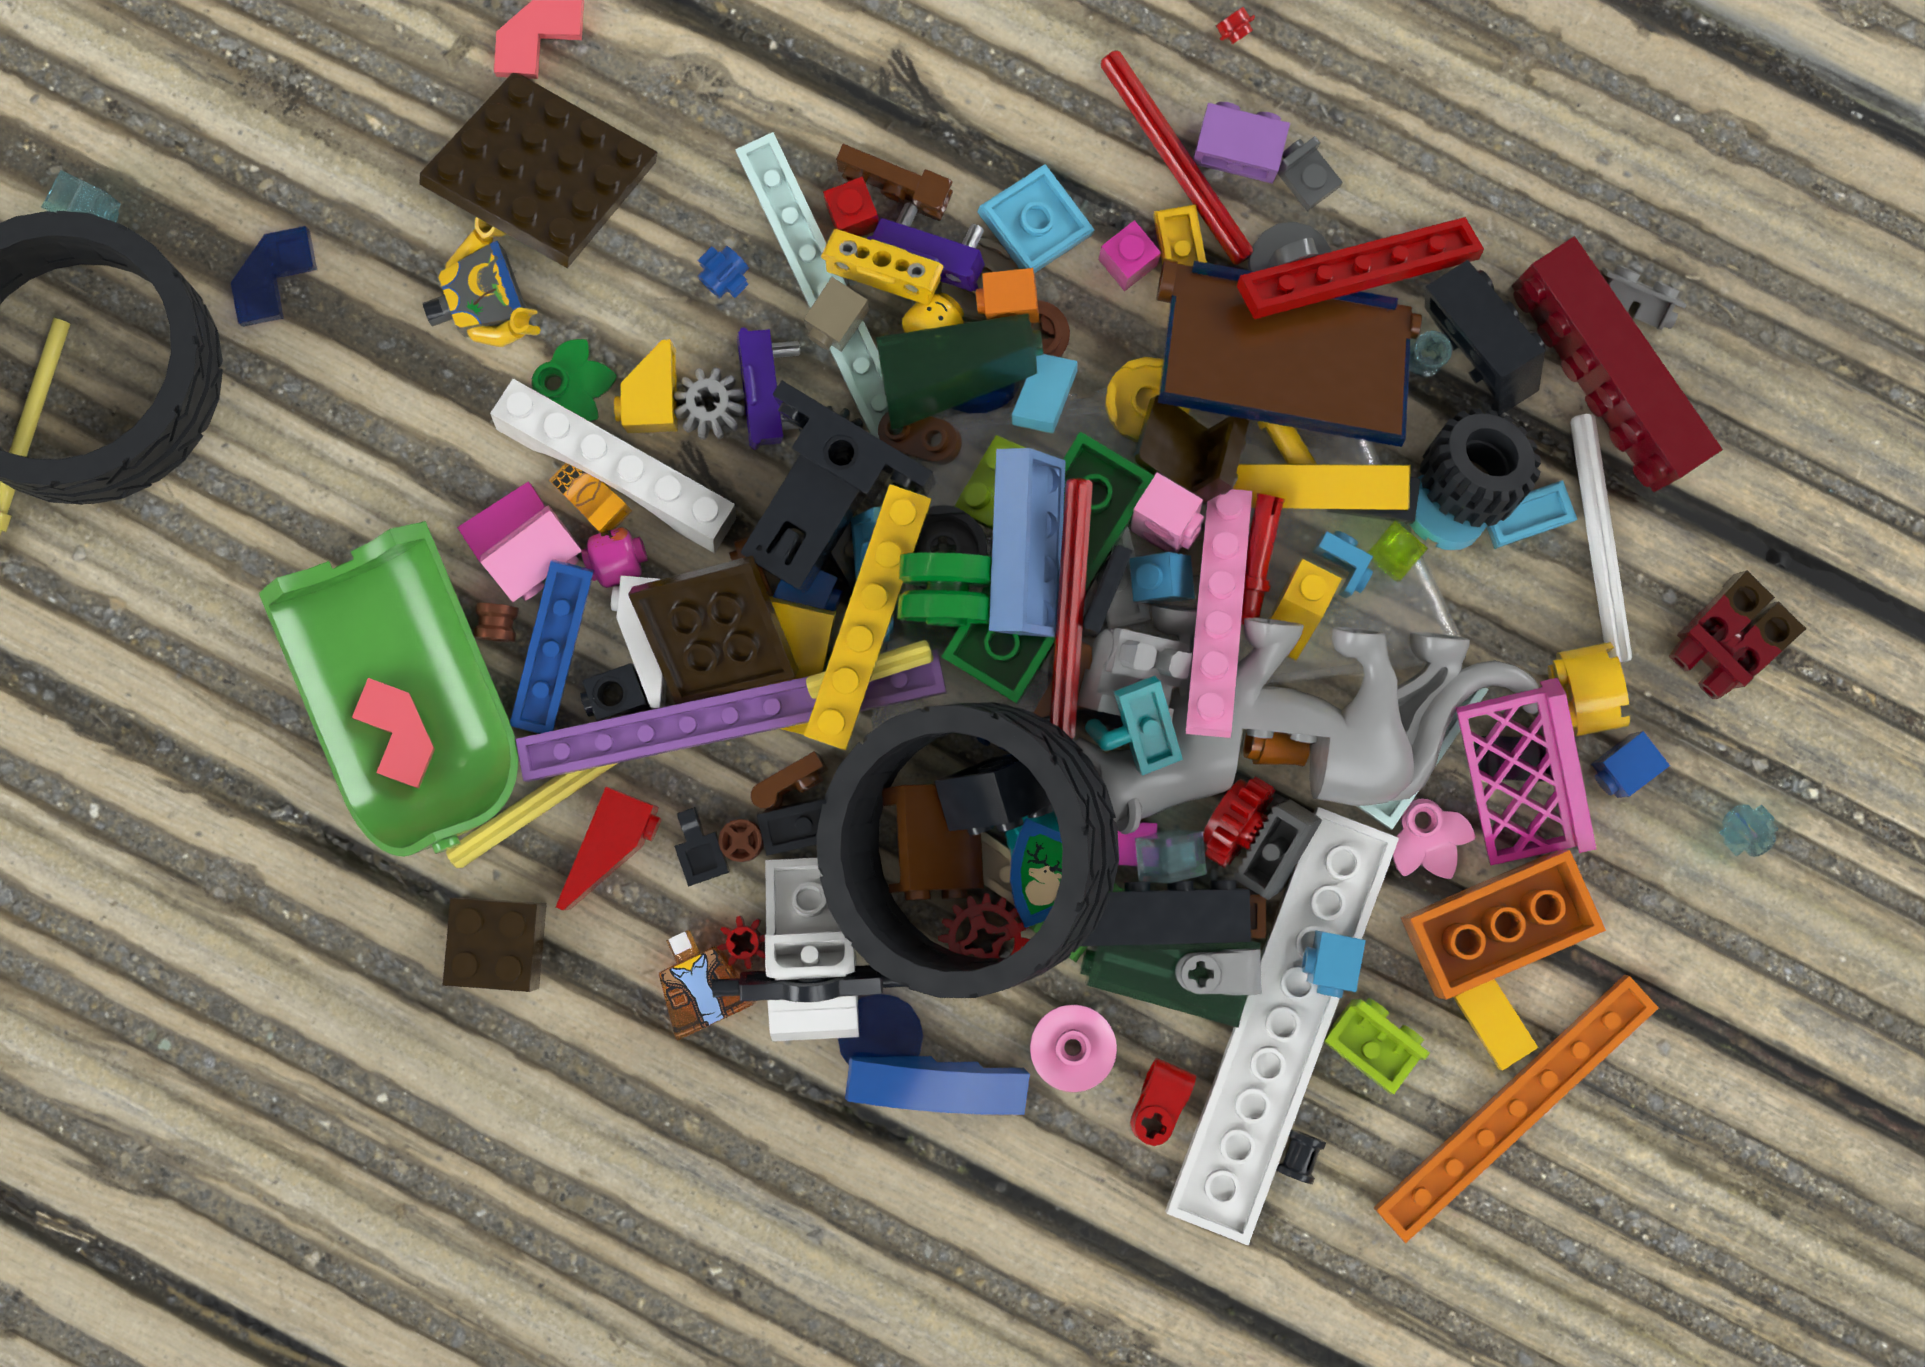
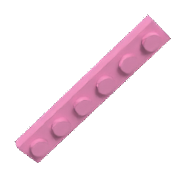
M1231 489L1228 493L1220 494L1207 501L1186 734L1231 738L1252 491Z

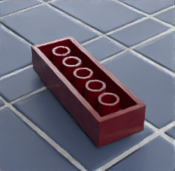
M1575 236L1532 263L1511 285L1517 305L1523 312H1529L1538 324L1537 331L1542 341L1548 347H1553L1562 359L1561 367L1564 373L1572 382H1578L1585 392V402L1595 416L1602 417L1610 429L1609 436L1612 443L1618 450L1627 453L1634 464V474L1641 484L1650 487L1653 492H1656L1682 478L1723 450Z

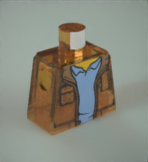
M690 930L666 940L676 964L659 972V978L677 1041L756 1003V1001H740V995L713 998L712 979L740 978L734 967L728 965V958L723 951L717 950V946L700 953Z

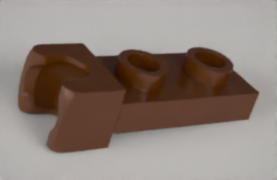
M842 144L836 158L838 172L843 173L842 177L849 182L863 176L865 184L867 183L881 189V194L888 199L903 203L904 199L911 201L917 207V213L941 221L953 194V190L950 189L953 183L952 180L927 169L924 170L922 176L846 144Z

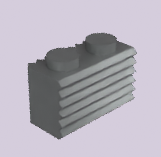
M1291 799L1272 807V813L1267 815L1268 820L1263 822L1264 827L1259 829L1260 834L1255 837V842L1250 844L1251 849L1246 852L1247 856L1242 859L1243 863L1238 866L1239 870L1234 873L1235 880L1269 900L1281 892L1322 822L1320 817Z

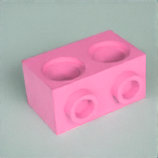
M1156 473L1133 509L1131 531L1165 552L1178 553L1181 547L1189 550L1202 529L1200 525L1204 520V516L1200 514L1203 499L1163 475Z

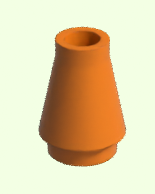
M1274 732L1273 738H1258L1249 736L1246 733L1243 756L1244 758L1252 759L1255 765H1298L1303 767L1309 757L1310 743L1291 740V735L1281 732Z

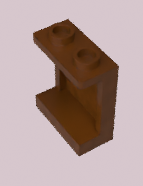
M900 785L883 789V806H896L900 882L889 884V893L904 892L905 901L931 899L930 891H941L942 899L968 898L967 890L984 888L981 833L969 835L967 829L949 831L936 785Z

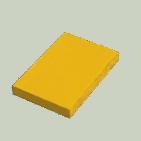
M770 597L799 669L795 678L771 684L824 672L836 612ZM808 723L781 728V730L804 735Z

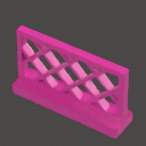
M1558 678L1540 681L1541 688L1456 707L1487 856L1491 866L1572 847H1577L1579 853L1597 849L1567 696ZM1537 702L1539 714L1529 728L1511 719L1519 706ZM1487 714L1498 721L1486 738H1483L1470 730L1468 718ZM1506 725L1523 734L1511 753L1493 743ZM1541 727H1542L1543 737H1542L1541 735L1537 734L1538 730H1539ZM1531 740L1546 747L1547 751L1537 767L1519 758ZM1473 741L1480 745L1476 752ZM1488 750L1506 759L1493 777L1479 770L1478 763ZM1514 764L1531 773L1519 791L1501 782ZM1548 766H1550L1551 775L1545 772ZM1539 779L1554 786L1553 794L1544 805L1527 796ZM1481 780H1483V781H1485L1486 783H1488V785L1485 787L1484 790H1483V786H1482V781H1481ZM1496 788L1513 797L1501 815L1487 808L1486 802ZM1521 803L1539 811L1527 829L1510 820ZM1556 804L1558 806L1559 813L1553 811ZM1549 817L1561 824L1563 836L1544 839L1535 833L1545 819ZM1489 818L1496 821L1492 828ZM1504 826L1521 835L1513 847L1496 850L1494 840Z

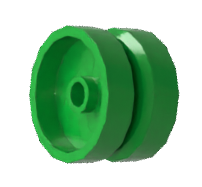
M961 553L901 554L899 579L907 584L927 587L926 590L905 591L898 596L897 619L926 622L927 625L935 626L989 624L990 595L969 592V588L991 586L992 557Z

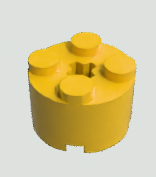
M1611 642L1558 652L1556 660H1553V664L1548 665L1549 679L1558 678L1566 693L1575 737L1627 727L1630 724V716L1621 717V706L1629 705V699L1619 657L1609 658L1608 653L1614 648Z

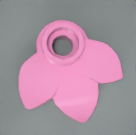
M1416 799L1410 803L1401 816L1402 830L1396 836L1399 840L1393 853V860L1397 870L1403 876L1411 874L1422 865L1436 876L1451 879L1457 866L1456 845L1469 843L1475 840L1476 836L1470 822L1460 813L1442 811L1438 804L1429 799ZM1419 812H1424L1428 816L1429 822L1425 828H1419L1415 824V816Z

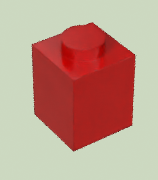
M863 176L823 191L826 207L835 229L860 237L875 231L879 223L878 214Z

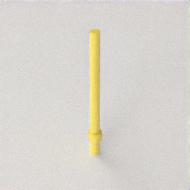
M53 318L9 453L27 457L71 325L66 321ZM1 481L0 535L2 531L7 532L12 517L8 515V511L15 493L13 488Z

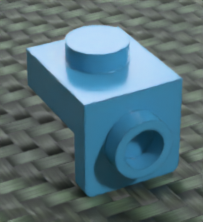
M1327 531L1319 538L1312 552L1349 572L1338 595L1346 599L1354 591L1361 593L1373 573V570L1367 568L1373 556L1357 548L1358 541L1341 531H1335L1334 534Z

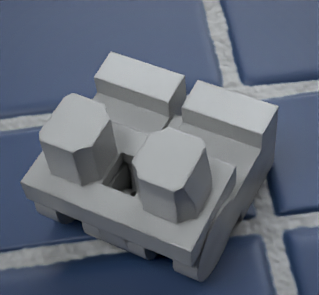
M1116 627L1114 630H1101L1093 644L1090 670L1085 669L1077 706L1121 716L1113 691L1155 675L1161 681L1172 719L1174 709L1169 708L1173 686L1179 687L1181 679L1186 680L1189 675L1192 654L1187 653L1189 644Z

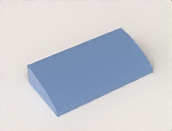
M1031 448L996 449L989 631L1055 637L1063 531L1065 460Z

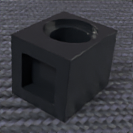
M632 663L582 680L586 690L580 693L582 704L588 717L595 715L596 721L625 716L650 707L636 668ZM611 684H620L623 689L622 700L615 706H607L603 700L604 690Z

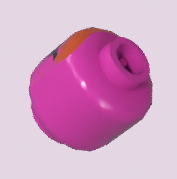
M624 527L589 537L587 548L581 551L585 568L594 570L592 582L597 580L605 588L619 585L621 575L640 577L642 572L641 563L648 561L642 538L640 536L633 538L629 530Z

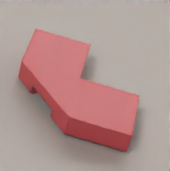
M532 0L496 31L494 73L496 77L508 78L512 73H517L528 79H538L541 39L582 40L584 0Z
M368 678L352 718L392 733L376 773L419 789L435 748L420 718L412 696L408 692Z

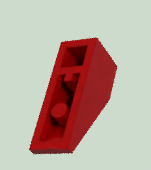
M605 787L555 908L563 911L571 910L640 850L645 840L652 842L661 823V818L656 816L659 807L614 788Z

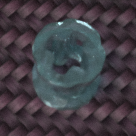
M1425 332L1409 348V353L1406 356L1408 368L1412 373L1422 377L1435 375L1451 358V342L1441 332ZM1424 349L1427 352L1434 351L1436 357L1434 360L1431 356L1424 358L1421 352Z

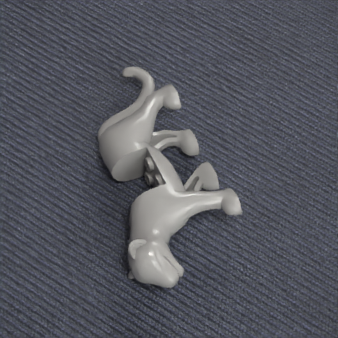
M1166 604L1152 605V618L1157 629L1162 633L1177 636L1178 642L1189 644L1187 653H1191L1193 659L1197 609ZM1246 618L1244 619L1245 637L1254 649L1237 664L1231 738L1186 734L1192 669L1191 661L1189 675L1186 680L1181 679L1180 686L1175 688L1169 708L1174 709L1172 723L1183 760L1142 776L1136 770L1131 749L1105 751L1098 745L1081 737L1074 742L1090 758L1104 781L1116 816L1114 821L1117 824L1118 831L1125 835L1134 832L1139 827L1141 819L1153 816L1182 803L1207 798L1230 790L1237 770L1242 729H1247V735L1253 737L1273 738L1274 732L1291 734V740L1312 743L1309 781L1313 799L1351 806L1376 805L1389 801L1410 799L1426 785L1436 767L1447 727L1456 713V707H1460L1473 693L1490 686L1506 687L1515 693L1540 688V685L1532 675L1516 665L1496 660L1475 663L1462 669V663L1470 640L1467 638L1431 632H1410L1412 653L1419 660L1427 664L1418 674L1397 686L1398 679L1388 657L1385 633L1358 628L1334 627L1332 642L1335 650L1344 657L1357 658L1362 664L1364 671L1363 681L1356 697L1341 710L1323 698L1302 691L1264 686L1297 644L1304 625L1273 619ZM1537 702L1524 705L1523 709L1527 713L1535 714L1538 712Z

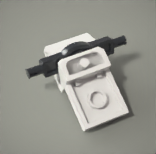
M817 858L765 860L766 971L741 972L740 978L712 979L713 998L740 995V1001H768L769 1028L772 1042L859 1037L858 995L882 994L883 988L904 987L876 971L870 965L857 966L856 950L851 946L852 942L844 937L828 908L820 877L823 875L818 869Z

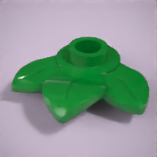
M586 339L569 340L556 348L551 361L541 364L534 371L531 381L532 389L587 421L592 422L599 418L594 399L608 392L615 383L617 376L606 365L588 360L589 345ZM552 377L561 379V384L556 390L547 389V381Z

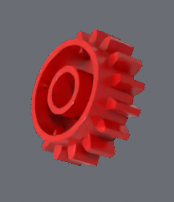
M1255 776L1248 783L1242 779L1238 780L1228 790L1213 812L1202 835L1201 841L1208 847L1205 852L1206 857L1226 868L1227 865L1233 862L1235 856H1239L1243 847L1247 850L1251 849L1250 844L1255 842L1256 834L1259 835V829L1264 827L1263 822L1268 820L1265 814L1268 811L1266 810L1273 800L1272 796L1275 793L1273 786Z

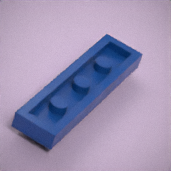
M551 560L510 720L512 727L539 734L554 731L595 570Z

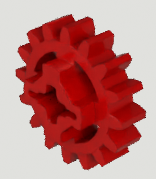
M984 893L982 903L976 904L971 895L968 896V907L964 910L954 904L952 909L956 914V918L954 920L943 918L942 923L950 929L949 934L938 935V941L948 943L949 950L963 955L973 954L979 958H999L998 953L1003 942L1014 938L1013 949L1009 955L1011 956L1030 940L1021 937V932L1027 928L1024 927L1022 922H1016L1015 918L1018 916L1016 908L1011 909L1009 912L1005 910L1006 898L1001 897L996 905L991 904L989 893ZM982 911L997 913L1005 918L1008 923L995 926L985 920ZM968 916L972 927L967 938L956 942L957 929ZM985 928L988 934L1005 932L1004 935L997 937V940L991 942L992 950L984 952L982 946L965 948L966 945L971 944L973 940L978 938L977 930Z

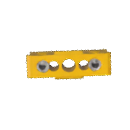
M838 229L833 230L821 255V258L826 262L827 272L844 277L847 285L850 283V286H853L859 282L910 299L913 305L916 302L929 305L941 280L940 274L944 268L939 262L909 253L905 249L874 239L869 240Z

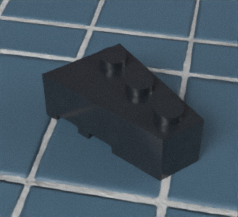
M1466 260L1425 286V309L1452 350L1455 351L1459 348L1472 363L1475 369L1468 374L1475 384L1481 380L1484 381L1495 398V403L1490 407L1493 411H1497L1498 416L1539 391L1546 350L1544 342L1534 330L1528 331L1520 322L1519 314L1514 305L1509 300L1503 301L1498 296L1486 272L1483 270L1477 271L1470 261Z

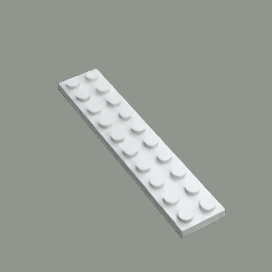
M1320 807L1315 808L1314 814L1320 817L1322 822L1290 875L1260 956L1262 994L1246 995L1165 1210L1171 1216L1245 1245H1249L1340 999L1316 993L1318 985L1306 982L1308 973L1302 972L1306 947H1313L1315 930L1362 939L1399 840L1398 837Z

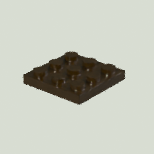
M753 555L633 586L628 593L676 705L795 678L799 669Z

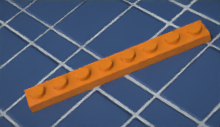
M1624 975L1373 1209L1401 1240L1407 1243L1658 1010L1659 1007L1630 976Z

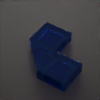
M306 226L264 234L231 281L237 321L242 327L284 319L276 278L317 270L311 233Z

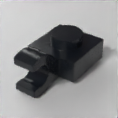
M696 807L677 813L686 842L674 847L688 887L729 873L730 869L726 857L720 850L717 831L704 835Z

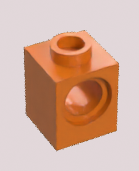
M1033 268L982 273L983 288L976 289L978 314H986L989 328L1039 322L1037 288Z

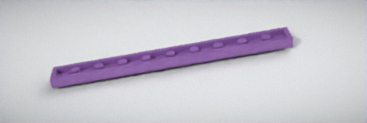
M937 649L932 650L933 661L931 663L871 681L860 712L946 694L947 690L939 651ZM807 677L517 738L516 744L523 781L540 780L808 723L816 699L810 696L806 685Z

